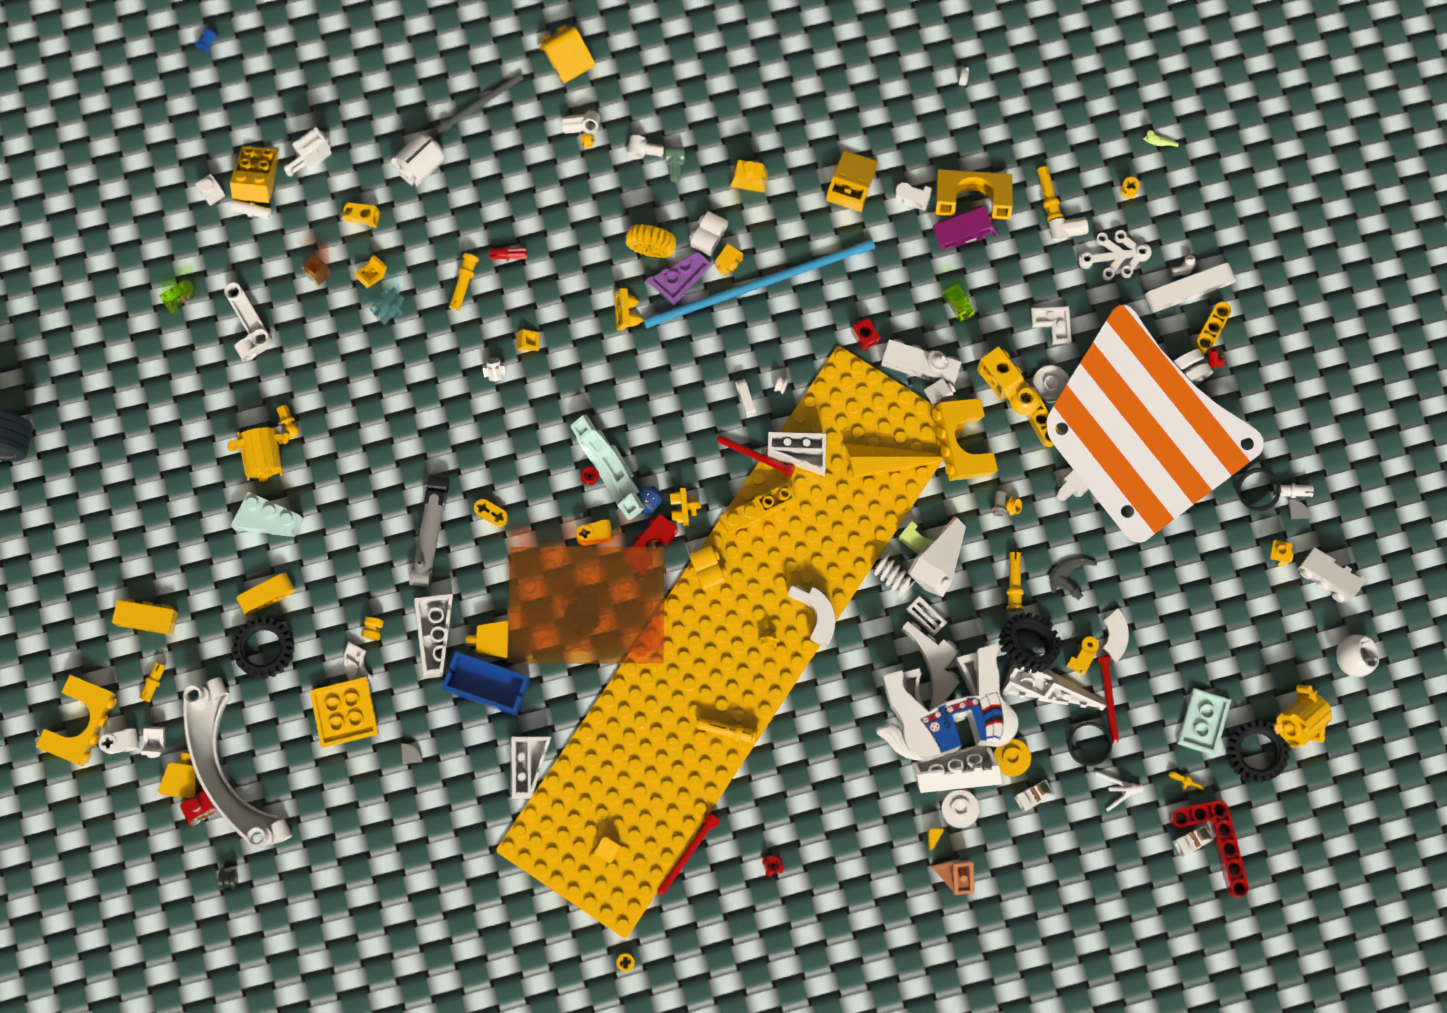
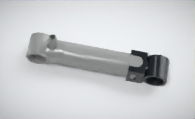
M430 474L428 477L424 498L425 506L414 565L410 572V585L427 588L431 585L432 567L442 514L447 501L446 495L449 490L450 476Z

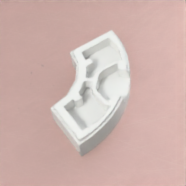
M1119 609L1115 610L1103 621L1107 628L1108 639L1102 649L1108 656H1111L1115 663L1124 654L1129 638L1127 622Z
M348 642L344 653V667L349 681L368 677L370 685L374 677L365 668L364 658L367 651L351 642Z

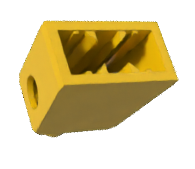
M738 160L733 169L730 187L765 193L768 179L765 165L752 161Z
M509 621L478 625L477 635L465 636V646H476L478 656L509 661Z
M181 753L179 764L168 763L158 789L159 794L190 799L199 793L200 781L194 767L191 766L190 754Z

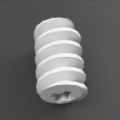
M887 554L875 567L874 575L881 574V581L887 579L886 586L893 584L891 590H898L897 596L900 597L916 581L911 583L912 577L910 575L905 577L906 570L899 572L901 565L899 564L894 567V559L888 562L889 554Z

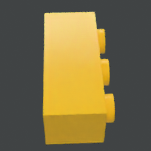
M124 598L123 601L117 600L112 623L120 627L173 635L178 612L173 609V606L162 604L161 607H156L151 602L143 601L142 604H138L133 599Z

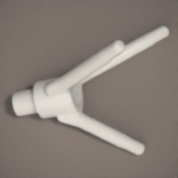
M1095 772L1096 775L1121 785V787L1108 788L1109 791H1122V796L1108 806L1106 811L1111 810L1131 795H1136L1137 792H1143L1144 790L1142 784L1128 783L1104 773Z

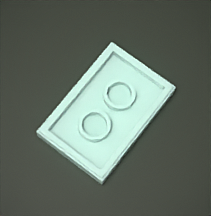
M1193 688L1177 744L1215 756L1231 699Z

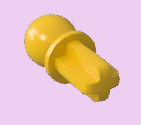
M281 405L277 408L281 420L280 425L285 426L284 433H288L290 439L295 438L299 434V428L293 424L295 419L291 417L287 405Z

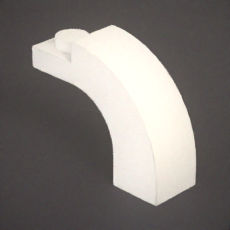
M791 586L788 596L808 605L816 615L817 624L810 640L828 648L835 630V614L831 603L822 592L812 587L809 594L801 586Z

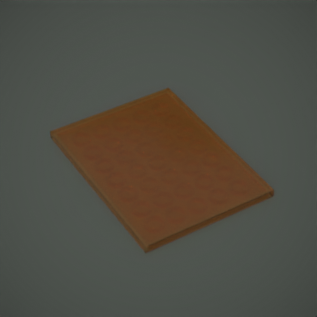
M510 547L508 663L664 664L665 547Z

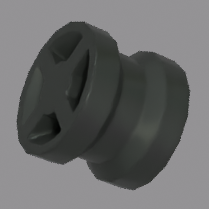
M232 869L230 872L225 870L219 871L218 886L220 890L225 888L237 889L238 872L236 869Z

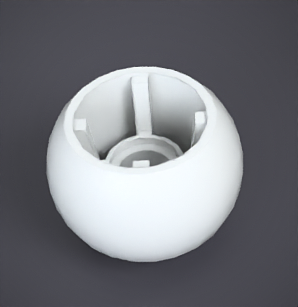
M1356 634L1346 637L1339 643L1336 650V658L1339 667L1344 673L1354 677H1363L1376 669L1379 663V652L1373 640L1367 636Z

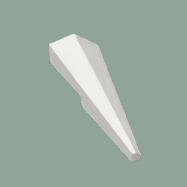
M1016 662L1013 666L1011 665L1001 690V694L1006 696L1007 693L1015 694L1019 698L1028 696L1037 698L1038 701L1064 705L1073 703L1079 704L1080 707L1084 708L1086 706L1099 707V710H1103L1106 707L1105 700L1049 669L1041 673L1037 671L1036 674H1032L1031 670L1026 673L1024 672V667L1021 670L1016 668L1018 665Z

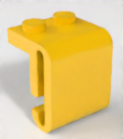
M566 24L556 29L557 32L553 35H550V33L540 38L541 41L537 43L540 50L545 51L563 84L595 66V62L577 29L574 26H566Z

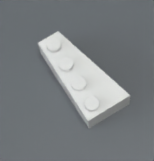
M453 594L414 598L423 679L443 676Z
M973 746L931 761L912 763L920 793L1002 784L999 765L989 746Z

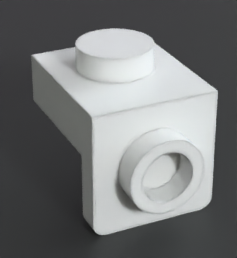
M145 726L144 748L141 750V755H147L150 758L159 757L165 750V727Z

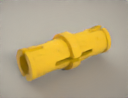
M154 662L149 677L145 679L146 683L139 696L140 699L151 702L156 687L160 685L159 681L166 666Z

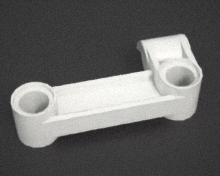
M229 283L225 287L224 293L249 334L234 345L242 361L246 362L269 349L272 345V338L243 289L237 283ZM239 290L236 296H231L233 291ZM266 336L264 342L258 343L260 337Z

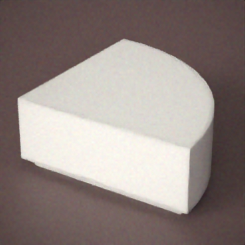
M962 66L959 85L965 86L967 84L968 67Z

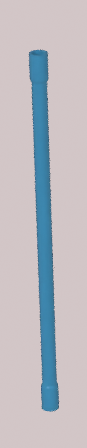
M871 238L854 246L662 313L644 317L645 327L647 329L662 324L664 321L836 261L874 250V242Z

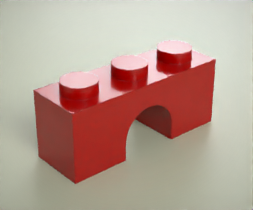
M661 514L657 518L654 516L649 521L648 529L645 532L641 531L635 540L637 542L633 547L629 546L623 553L624 562L641 576L654 562V558L646 551L648 544L653 541H659L667 546L678 533V528Z

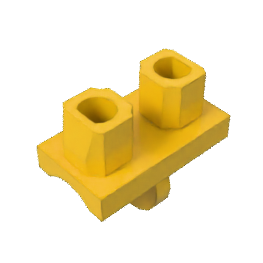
M680 488V492L670 494L671 505H682V510L671 511L672 522L683 523V526H689L688 510H691V516H696V509L702 507L700 502L695 501V496L689 497L690 503H687L686 488Z

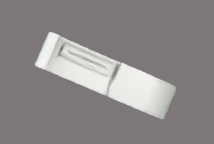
M746 380L736 381V387L746 418L756 416Z

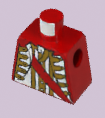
M205 791L198 793L179 805L190 827L218 812Z

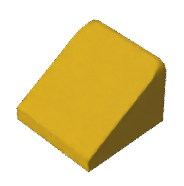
M526 329L518 331L516 350L538 351L540 332Z
M944 829L928 830L929 851L934 849Z
M604 836L594 854L611 864L620 851L621 846Z

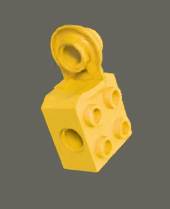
M998 346L980 359L977 371L1000 400L1007 398L1011 408L1016 413L1030 415L1039 408L1040 395L1035 388L1029 386L1024 380L1020 368L1016 364L1013 365L1009 360V354ZM1023 395L1028 396L1029 399H1030V401H1029V402H1024V401H1022V400H1021V396H1023Z

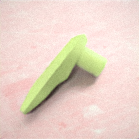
M1148 131L1147 136L1143 138L1146 142L1158 146L1172 145L1178 147L1179 144L1167 137L1154 135L1153 131Z

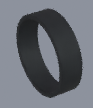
M1253 468L1246 471L1240 477L1237 483V495L1248 509L1265 511L1272 508L1278 502L1281 495V485L1277 477L1270 470ZM1257 472L1270 474L1277 482L1275 498L1269 504L1261 507L1250 506L1241 497L1243 481L1249 475Z
M1085 722L1078 725L1068 738L1070 755L1076 762L1084 766H1095L1102 763L1108 758L1112 750L1113 744L1109 731L1096 722ZM1082 726H1095L1104 732L1109 746L1108 752L1102 760L1089 763L1075 755L1071 741L1074 732Z

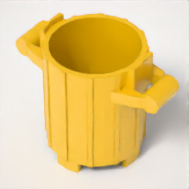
M268 427L255 428L241 434L238 432L236 435L237 440H230L228 442L227 448L229 451L241 450L247 481L250 478H258L259 482H266L270 476L278 473L280 476L283 475L278 444L288 443L290 438L288 433L278 434L277 427L275 429Z
M1297 685L1296 701L1278 716L1276 725H1274L1276 734L1280 733V736L1290 743V747L1293 748L1305 745L1309 741L1324 742L1325 728L1332 720V710L1328 702L1320 695H1317V690H1313L1312 686Z

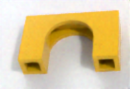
M938 170L936 180V215L954 216L957 195L964 191L973 190L982 192L989 197L992 204V218L1011 219L1013 207L1012 174Z
M980 398L940 402L932 408V417L936 423V433L940 440L941 454L944 457L945 471L949 481L988 477L998 471L994 453H967L958 445L955 437V430L958 424L975 423L985 417Z
M69 675L61 693L83 702L88 707L90 713L89 724L84 732L75 737H63L44 729L36 747L84 767V764H87L91 758L90 752L93 745L95 746L99 741L101 728L105 727L108 722L107 715L110 709H113L116 705L117 695Z

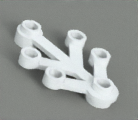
M1119 230L1114 236L1115 241L1123 243L1131 249L1124 251L1111 242L1107 234L1099 233L1096 238L1097 244L1105 246L1112 252L1095 255L1084 252L1080 255L1078 264L1080 267L1088 269L1095 262L1114 260L1110 267L1106 268L1102 274L1103 278L1109 281L1113 279L1115 271L1126 258H1133L1121 270L1122 277L1129 278L1140 261L1144 262L1150 258L1151 248L1145 243L1136 244L1126 237L1127 235L1123 230ZM1121 234L1124 238L1119 239L1117 235ZM1099 237H1104L1105 241H1100ZM1143 249L1145 254H1141L1139 250ZM1084 257H1089L1090 261H1085ZM1128 269L1130 274H1125L1124 270ZM1110 272L1112 276L1108 277L1105 273Z

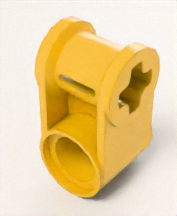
M600 520L595 523L579 526L576 530L577 542L582 546H588L614 540L610 520ZM586 532L587 538H584L582 533Z

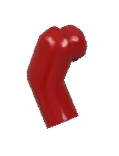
M1215 347L1208 349V363L1213 368L1224 366V358L1218 357V349Z

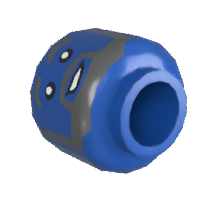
M643 486L637 494L645 507L641 511L644 515L654 513L662 502V498L659 495L661 492L654 486Z

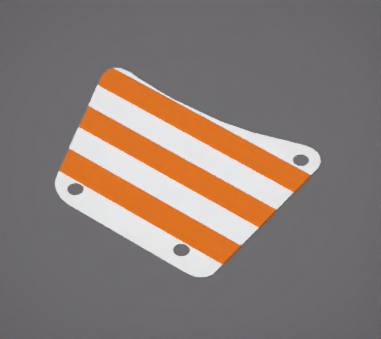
M1119 305L1112 310L1047 418V431L1052 443L1122 532L1130 540L1139 543L1148 540L1259 456L1264 445L1261 434L1255 428L1219 406L1184 375L1161 350L1137 313L1130 306ZM1063 422L1067 424L1068 432L1066 434L1059 435L1056 432L1055 427L1058 423ZM1248 437L1253 440L1254 446L1252 449L1244 450L1241 447V440ZM1125 505H1130L1134 509V514L1130 518H1126L1121 514V509Z

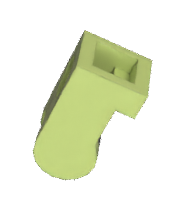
M911 521L899 536V540L915 553H924L929 548L928 544L932 540L924 538L915 531L918 526Z

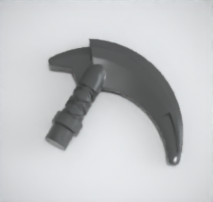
M1073 557L1060 562L1055 566L1048 578L1051 579L1052 593H1055L1057 587L1064 586L1071 593V596L1079 601L1084 595L1067 580V577L1076 568L1086 565L1097 566V562L1083 557Z

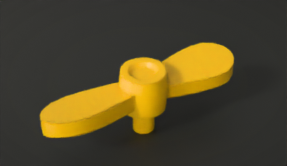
M1175 772L1169 773L1171 778L1182 782V789L1186 790L1187 786H1192L1204 791V787L1192 782L1190 777H1183Z

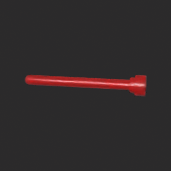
M707 812L703 821L704 825L658 888L657 892L659 895H663L709 830L713 829L714 826H718L720 820Z

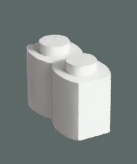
M708 211L706 215L700 217L698 221L700 226L696 231H692L689 240L691 241L692 248L711 256L728 227V221Z

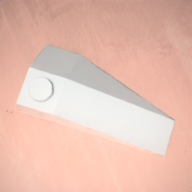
M954 517L940 531V536L936 541L932 540L928 544L929 548L924 553L920 552L907 572L923 589L941 597L944 596L953 580L966 526L957 517Z

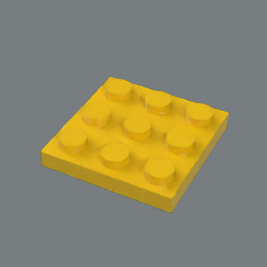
M368 677L310 690L321 748L380 734Z

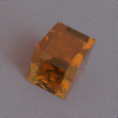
M314 254L301 267L305 276L318 286L331 273L328 265Z

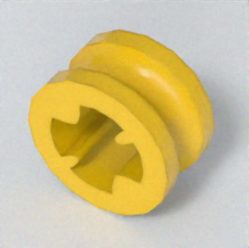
M622 954L617 959V967L623 972H629L635 966L634 958L629 954ZM624 957H628V960L631 959V964L628 965L627 969L620 965Z

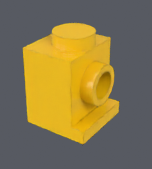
M727 244L715 260L716 270L724 276L728 275L730 271H734L737 268L739 262H742L743 253Z

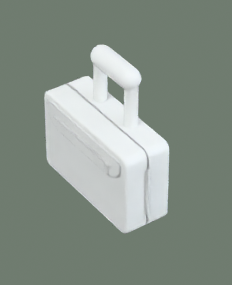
M315 127L293 143L298 158L284 166L287 176H293L303 166L310 170L332 154L330 150L331 144L328 143L329 138L324 137L323 131Z

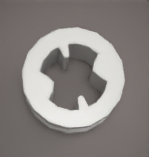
M780 375L774 391H780L781 394H784L789 378L783 379Z

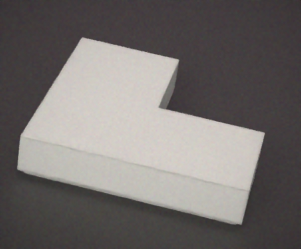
M1069 306L1031 308L1032 328L1051 327L1052 345L1072 343Z

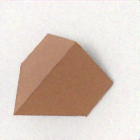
M973 860L931 866L955 895L974 893Z

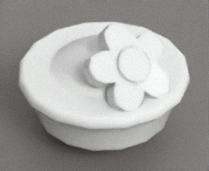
M932 351L928 354L927 358L928 367L934 372L945 371L949 366L948 358L943 352Z

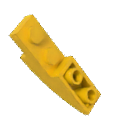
M786 483L755 497L749 503L720 515L719 520L727 534H730L767 518L793 503L797 498L789 484Z

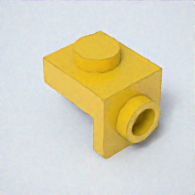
M374 255L367 265L356 271L355 277L366 288H369L384 278L387 267L382 260H379Z
M1274 540L1270 559L1277 560V566L1285 567L1293 559V544Z

